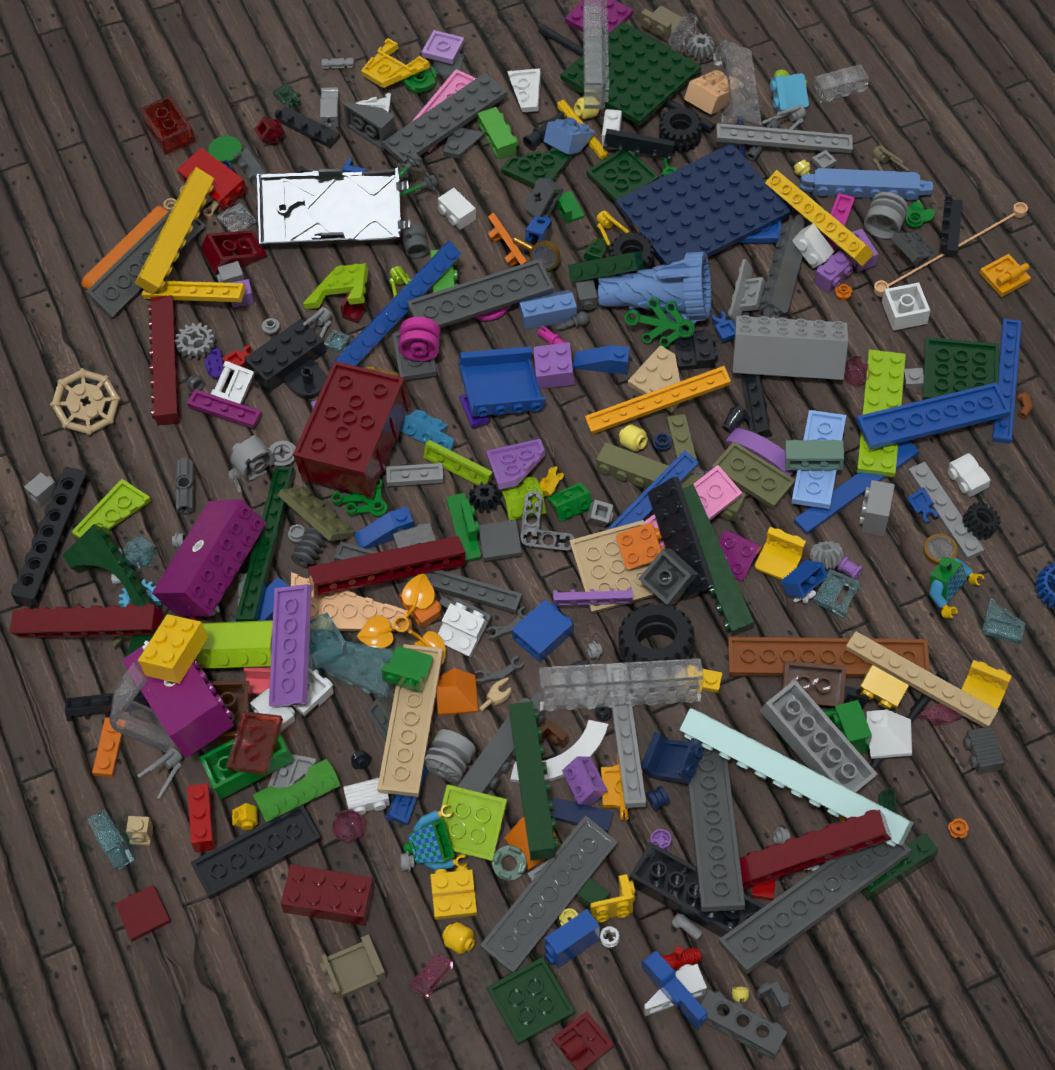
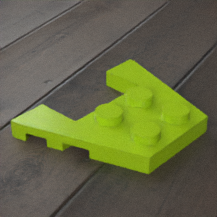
M366 263L335 267L304 301V307L306 309L319 308L326 295L351 292L347 298L350 304L364 303L365 298L363 295L366 293L365 283L367 282L369 269Z

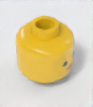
M458 922L449 924L442 935L445 947L457 954L470 951L475 944L473 930Z

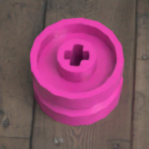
M425 317L406 319L400 327L399 352L404 357L414 361L433 359L439 352L440 326L435 321Z

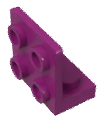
M725 530L719 542L734 577L743 581L756 554L761 553L763 546L730 530Z

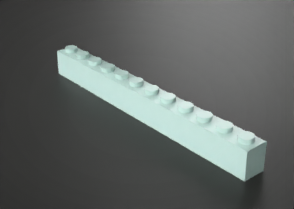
M689 709L680 728V731L685 733L684 737L687 739L696 738L703 742L702 746L712 751L715 748L719 750L720 756L728 760L731 757L738 760L737 765L747 770L749 767L755 769L754 774L764 779L767 776L774 779L773 784L784 788V786L791 788V793L800 798L805 795L810 798L809 802L817 807H821V805L829 808L827 812L836 817H839L840 814L847 818L865 815V812L869 810H880L886 817L892 837L891 840L886 841L889 845L894 847L896 844L903 845L914 823L695 709Z

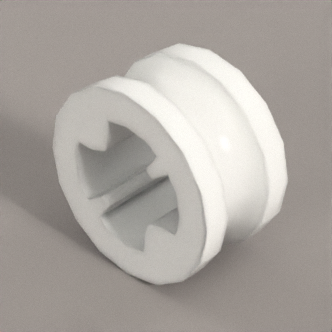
M611 926L603 928L600 933L601 943L609 948L616 946L619 942V932L617 929ZM610 932L616 938L613 937V941L609 942L608 939H604V937H607L606 933Z

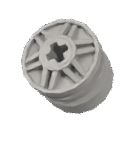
M881 192L876 194L872 199L864 220L865 229L877 238L891 239L894 234L900 233L908 211L907 202L895 193Z
M445 729L439 730L432 742L433 747L427 751V755L424 758V766L431 773L444 780L459 782L467 769L466 764L470 763L476 748L471 741L456 732Z

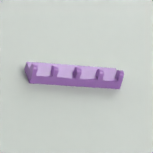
M610 588V591L590 589V592H575V589H571V592L553 590L555 606L632 604L633 600L632 588H628L626 591H614V588Z

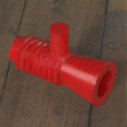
M677 946L674 949V953L661 955L671 968L675 970L684 965H694L701 961L699 949H694L693 947L683 950L682 947Z

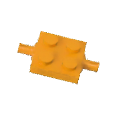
M616 755L617 765L601 767V778L608 790L602 796L603 808L620 809V820H624V813L626 821L629 819V808L624 806L618 755Z

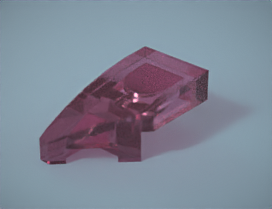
M940 703L922 711L918 717L922 720L924 718L934 722L935 726L939 727L942 723L947 724L958 721L963 715Z

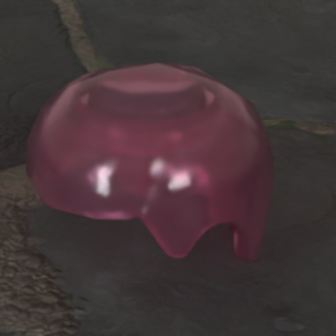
M853 355L846 361L844 377L852 384L861 385L870 377L869 365L861 361V356Z
M343 810L334 819L332 830L339 841L345 843L354 842L364 831V819L355 810Z

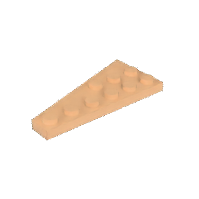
M291 572V586L310 585L309 578L306 579ZM347 590L314 597L312 591L310 631H361L364 624L371 617L377 615L386 617L391 623L390 628H392L395 618L404 616L408 611L386 603L382 604L373 601V599L358 596L356 593Z

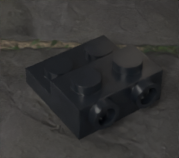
M711 330L694 331L690 337L680 336L674 340L678 371L715 368V360H718V350L713 348V345H716L715 334L711 335Z

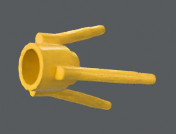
M602 211L598 214L596 220L599 223L597 227L600 229L608 246H610V242L604 228L609 229L615 224L626 234L630 232L617 222L608 211Z

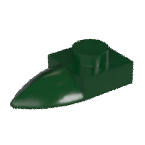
M603 238L593 240L588 245L583 258L589 261L603 258L607 247Z

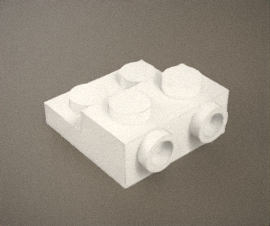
M458 602L455 605L450 603L442 619L443 624L438 634L446 646L471 657L488 622L483 619V614L475 610L473 613L466 611V606Z
M312 665L308 666L307 704L292 706L305 716L316 705H322L334 693L333 684L328 678L325 677L323 679L315 667Z

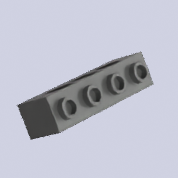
M709 990L701 1003L702 1007L708 1012L704 1023L774 1061L786 1039L787 1031L784 1030V1027L776 1022L770 1023L758 1012L752 1013L746 1010L745 1006L737 1001H729L721 992ZM724 1009L728 1012V1015L720 1016L717 1011ZM745 1020L748 1025L741 1027L737 1024V1021ZM763 1030L768 1036L762 1038L756 1032Z

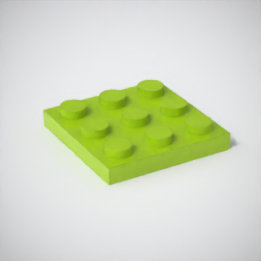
M447 784L442 806L450 805L444 808L446 815L454 813L450 817L442 816L440 820L444 819L453 851L492 861L496 853L508 799Z

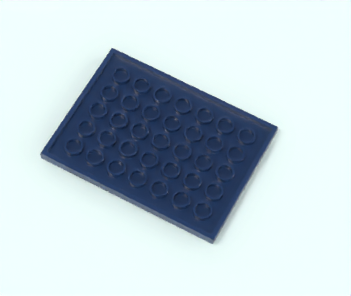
M733 143L615 201V205L639 235L643 234L646 236V239L649 238L654 246V253L664 265L684 260L685 254L691 252H706L707 257H710L787 218L791 214L790 209L765 184V180Z

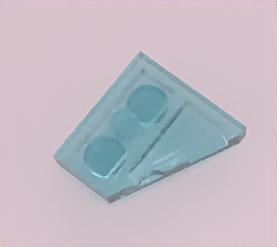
M990 598L981 634L1021 644L1026 623L1014 617L1009 610H1003L996 604V600Z

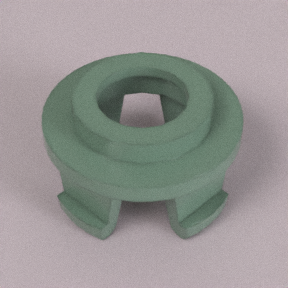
M512 845L498 849L492 859V867L495 874L501 879L509 881L519 878L524 873L527 865V860L522 850ZM510 855L516 859L517 865L514 870L506 871L503 869L501 862L505 856Z

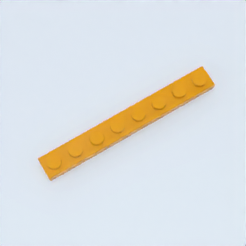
M725 366L589 414L585 416V419L593 435L731 385V380Z

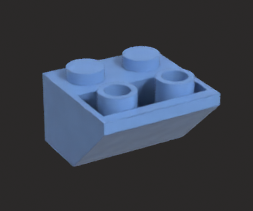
M567 117V119L563 120L556 119L555 121L548 122L544 142L568 155L579 153L592 138L595 131L590 129L588 125L577 122L572 117Z

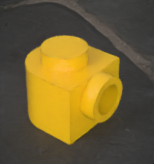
M245 803L233 809V825L240 827L242 830H252L258 825L257 807Z

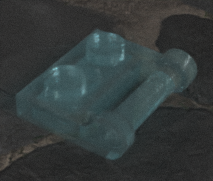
M830 569L827 574L828 577L823 581L813 603L835 612L840 617H845L848 613L847 608L862 584L855 579ZM844 585L849 587V590L841 605L835 602Z

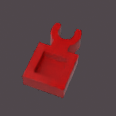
M247 345L243 348L242 352L235 350L223 357V363L227 361L243 368L246 367L244 358L251 354L248 353L252 351L251 346Z

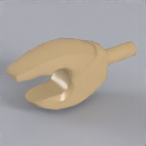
M508 677L497 681L491 686L486 696L487 701L479 707L481 712L490 704L493 706L500 705L510 697L512 687L504 692L499 691L508 683Z

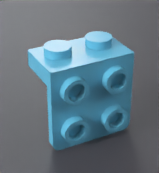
M804 74L779 75L771 78L770 88L773 91V106L776 112L802 105L804 108L808 107L809 101Z

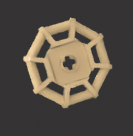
M80 368L79 371L57 381L58 385L50 407L54 409L64 429L68 428L89 436L91 433L114 423V416L121 397L116 393L109 380V376ZM81 378V384H77L73 388L68 386V384ZM85 378L98 381L99 384L95 386L85 383ZM103 385L110 395L108 398H105L100 390ZM65 389L69 392L67 399L64 402H60ZM88 398L91 404H87L84 407L80 401ZM105 403H111L108 414H104ZM61 407H67L70 411L71 416L68 419ZM96 417H101L103 419L90 426V421H92V419ZM74 419L85 421L86 426L73 423L72 421Z

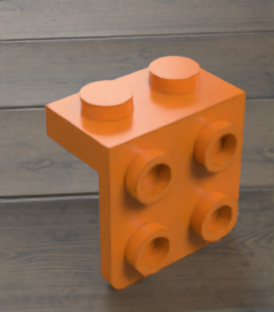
M652 522L616 535L625 567L628 570L652 563L660 551L666 549L665 546L660 544L659 540L662 539L659 528L655 529Z

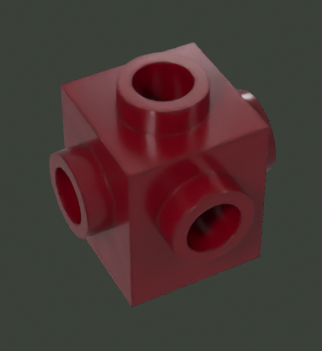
M263 117L254 128L261 141L274 145L278 143L285 133L282 124L277 119Z

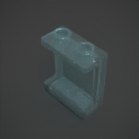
M105 809L87 819L88 824L95 833L96 840L115 871L134 860L125 840Z

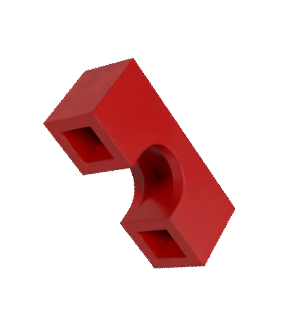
M208 783L187 786L190 836L194 852L214 850L215 835L211 819L213 806L210 787Z

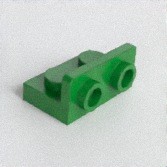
M581 482L547 497L548 503L556 511L560 522L589 510L592 503L590 492Z

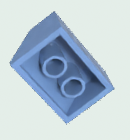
M570 290L544 294L517 303L524 330L563 323L570 319L572 320L571 316H576L577 314L574 295Z

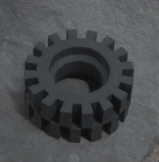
M976 502L973 503L963 515L962 521L965 523L964 527H968L967 531L969 533L972 531L974 532L972 535H978V538L984 537L986 539L993 535L1000 526L1001 521L1000 516H996L998 512L993 511L992 506L990 508L987 507L988 504L986 503L982 505V502H978V504Z

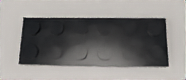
M672 477L647 493L665 548L672 549L698 573V576L681 595L682 599L686 600L714 586V582L679 477Z
M300 805L190 863L208 898L211 899L322 839L304 806Z

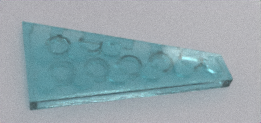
M310 635L309 662L313 667L325 669L326 673L348 684L358 685L363 688V691L369 694L372 692L385 701L390 683L383 681L381 669L384 663L389 664L394 649Z

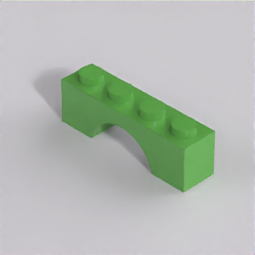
M325 759L309 767L305 777L296 784L284 788L270 786L253 794V798L264 820L268 822L341 785L333 767Z

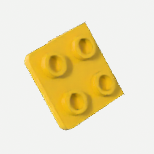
M770 527L767 532L766 543L755 563V569L780 580L784 579V577L794 571V568H797L804 554L806 541L799 536H792L781 529Z
M973 660L961 690L998 710L1012 675L1007 674L1004 670L992 668L984 662Z
M627 874L619 876L620 897L590 904L591 915L598 923L606 922L612 917L625 918L633 913L635 888L633 881L628 880Z

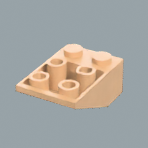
M715 70L690 81L684 100L712 115L720 111L742 89L743 85L739 84L736 79L725 76L723 72Z

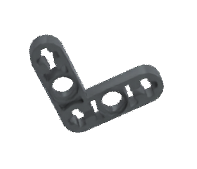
M537 491L528 492L525 497L520 537L522 543L531 547L571 550L570 544L568 547H565L564 543H559V547H555L557 543V535H561L559 539L565 540L567 536L570 537V540H573L575 537L572 534L539 530L543 497ZM533 494H536V497L539 498V502H535L534 507L539 508L538 512L527 510L528 506L532 508V502L529 501V497H533ZM530 513H534L537 516V521L534 524H529L526 520L527 515ZM531 532L532 536L538 537V533H541L539 538L540 545L536 544L538 540H531L530 543H527V539H524V536ZM547 534L552 535L554 538L551 545H545L543 542V537Z

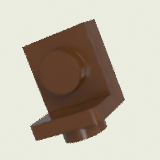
M551 720L541 725L542 738L539 739V743L548 737L551 743L559 745L561 748L568 744V735Z

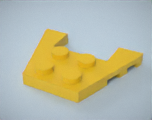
M387 38L384 41L385 45L377 50L378 54L375 57H371L362 68L361 73L365 78L385 88L428 69L430 63L420 56L408 65L401 63L389 56L398 50L399 47L396 42Z

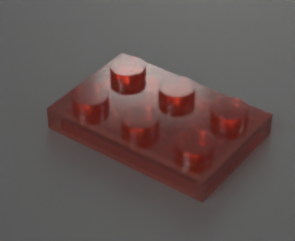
M243 711L226 765L227 769L267 775L283 722L282 716Z

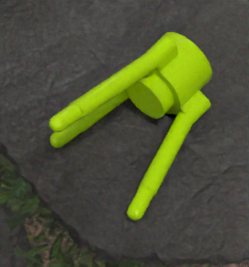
M396 266L390 271L392 278L389 281L392 285L394 297L397 295L395 284H407L411 280L401 266Z

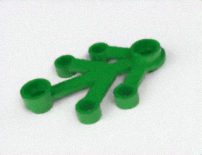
M657 297L650 298L648 306L654 310L659 318L641 315L634 309L629 310L625 314V322L628 325H635L641 322L658 326L652 331L644 332L642 335L644 343H650L653 338L667 329L676 330L670 335H663L659 340L661 346L668 347L678 337H690L695 331L693 322L682 317L677 310V303L675 301H669L666 304V310L673 315L676 322L669 320L660 307V301ZM652 300L657 302L656 306L651 304ZM669 304H673L675 309H670ZM630 314H635L636 319H632ZM687 325L689 330H684L683 326ZM645 335H649L651 339L646 340ZM662 339H667L668 343L664 344Z
M380 478L378 480L380 484L374 490V499L366 498L365 495L350 492L353 495L344 496L336 492L331 497L334 505L338 506L342 503H348L345 509L349 516L359 513H371L374 517L380 518L388 510L387 503L381 498L383 484ZM354 502H364L367 505L356 506Z

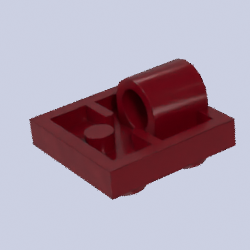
M587 1011L552 1038V1041L576 1070H586L614 1048V1044Z

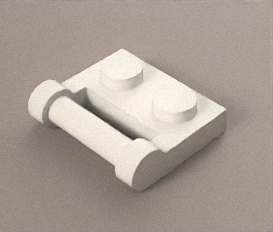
M225 361L223 364L224 369L211 394L242 404L255 373ZM230 371H234V374L227 387V390L225 393H223L222 389L226 383Z

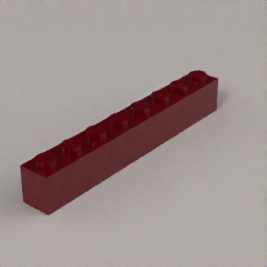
M173 295L151 297V305H148L149 315L152 317V319H149V328L152 330V333L149 334V341L152 344L149 352L150 358L153 359V363H150V371L153 374V378H150L151 388L154 389V393H151V402L154 404V408H151L152 419H156L158 426L179 424L175 303Z
M459 536L448 537L308 567V578L314 597L463 566L465 565V550Z
M127 604L126 607L109 605V607L92 605L91 608L83 606H73V608L57 606L56 609L48 607H38V609L22 607L21 610H13L9 633L18 638L154 635L162 623L163 611L154 604H144V606Z
M869 810L865 812V815L849 817L845 819V822L839 824L832 823L825 826V829L819 831L812 830L805 833V836L799 838L792 837L782 844H771L759 852L751 851L747 853L746 856L739 858L743 890L891 840L892 837L885 815L880 810Z

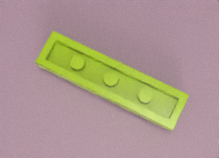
M431 440L425 443L423 458L433 463H442L443 468L476 485H480L481 481L484 484H487L488 481L491 483L492 471Z

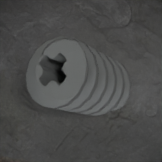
M309 525V528L306 529L305 534L301 537L298 546L294 549V553L291 554L292 561L301 567L314 565L315 561L313 559L318 558L317 553L322 552L321 547H324L326 545L324 541L328 540L312 525Z

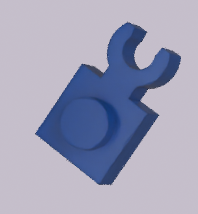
M721 311V318H716L713 314L712 322L715 324L714 330L723 343L734 339L735 325L731 319L726 321V314Z
M924 487L908 497L916 513L921 514L923 512V520L930 523L928 516L931 513L936 518L939 517L938 512L931 509V506L935 503Z

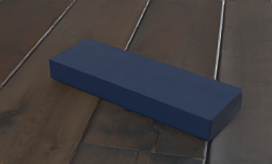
M553 797V811L550 812L551 818L554 817L557 821L578 825L586 815L604 831L609 832L613 812Z

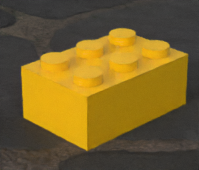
M167 614L138 659L145 676L180 684L208 639L202 622Z

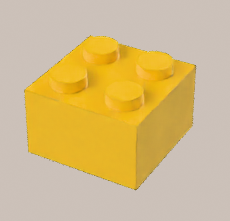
M872 665L857 690L861 692L860 695L868 696V700L874 699L878 701L877 705L883 709L893 710L898 706L909 685Z

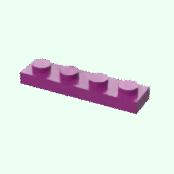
M197 389L193 391L187 402L189 408L255 429L262 416L261 410Z

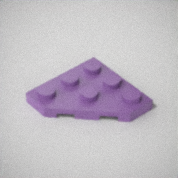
M541 439L486 451L498 489L517 486L545 456V449Z

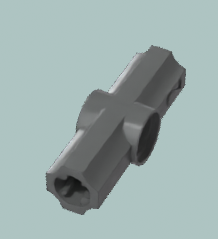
M181 458L177 461V478L175 479L176 511L182 514H190L193 511V494L195 492L194 462L188 458Z

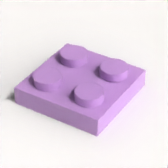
M433 30L422 50V57L453 64L465 43L464 37Z

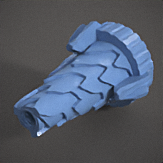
M706 252L686 253L684 260L671 262L672 264L637 270V273L619 274L617 277L599 278V305L607 307L629 306V309L643 308L653 310L648 306V301L652 297H657L660 301V307L663 311L667 312L666 315L670 321L676 322L673 315L666 310V304L669 301H675L677 303V310L682 317L692 321L694 325L698 321L707 320L710 318L712 303L711 274ZM652 300L651 304L656 306L657 302ZM669 304L670 309H675L673 304Z

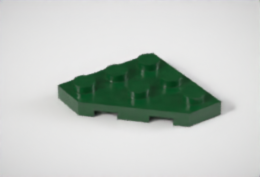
M552 148L548 152L541 153V151L527 153V156L523 157L511 156L501 167V173L534 188L539 178H550L552 181H555L572 159V154L568 155L557 148Z

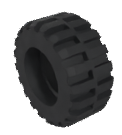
M650 603L646 607H643V605L638 607L637 611H631L628 614V618L625 617L621 622L618 631L620 657L627 669L632 670V673L635 675H642L645 679L654 678V680H660L663 677L668 679L673 674H680L682 668L686 669L690 665L689 662L692 661L695 651L694 627L691 625L689 617L685 616V613L680 609L677 611L676 607L671 605L668 607L664 603H659V605ZM654 634L666 635L674 640L668 646L659 649L648 648L640 643L645 637Z

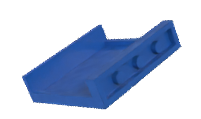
M531 347L460 352L458 368L472 417L543 410L546 397H541L530 360L532 355Z

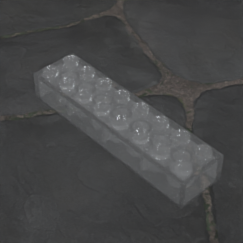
M607 0L583 1L584 109H605V102H608L609 94L606 90L609 89V79L606 78L609 77V67L606 66L609 65V55H605L608 53V20H606L608 8H604L607 7Z
M701 659L540 667L538 675L540 710L553 711L555 709L611 708L625 705L674 704L677 702L694 703L701 700L704 682Z

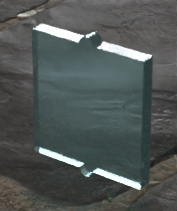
M458 54L453 64L435 60L433 68L436 71V75L450 77L456 69L460 71L465 55Z

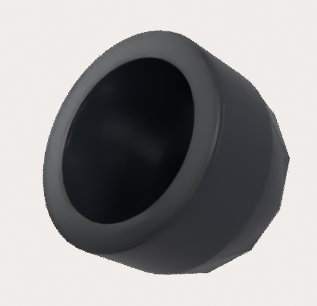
M600 703L595 707L594 714L598 720L605 721L610 717L611 710L607 704ZM601 708H604V715H600Z

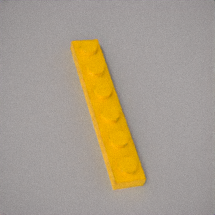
M165 281L161 290H157L152 294L144 289L142 296L144 299L173 295L174 300L242 302L246 287L244 283Z

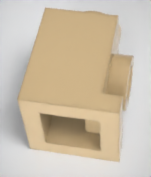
M129 816L126 829L130 839L129 844L151 846L153 824L150 818Z

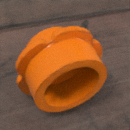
M840 284V286L835 288L836 297L842 301L849 299L852 288L847 284Z
M958 818L949 823L948 830L952 837L964 838L968 834L969 827L965 820Z

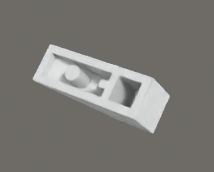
M691 964L680 967L679 971L675 973L676 977L694 998L706 995L707 987L698 965L691 966ZM659 989L644 1005V1014L647 1016L674 1005Z

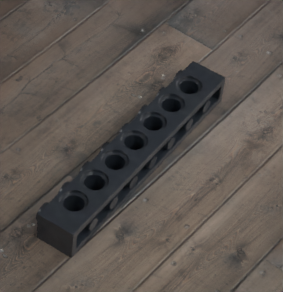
M65 466L63 473H60L58 485L52 492L51 502L46 506L45 516L39 522L37 535L32 539L30 552H27L24 566L19 570L16 585H13L11 589V595L16 604L38 609L90 483L87 471Z

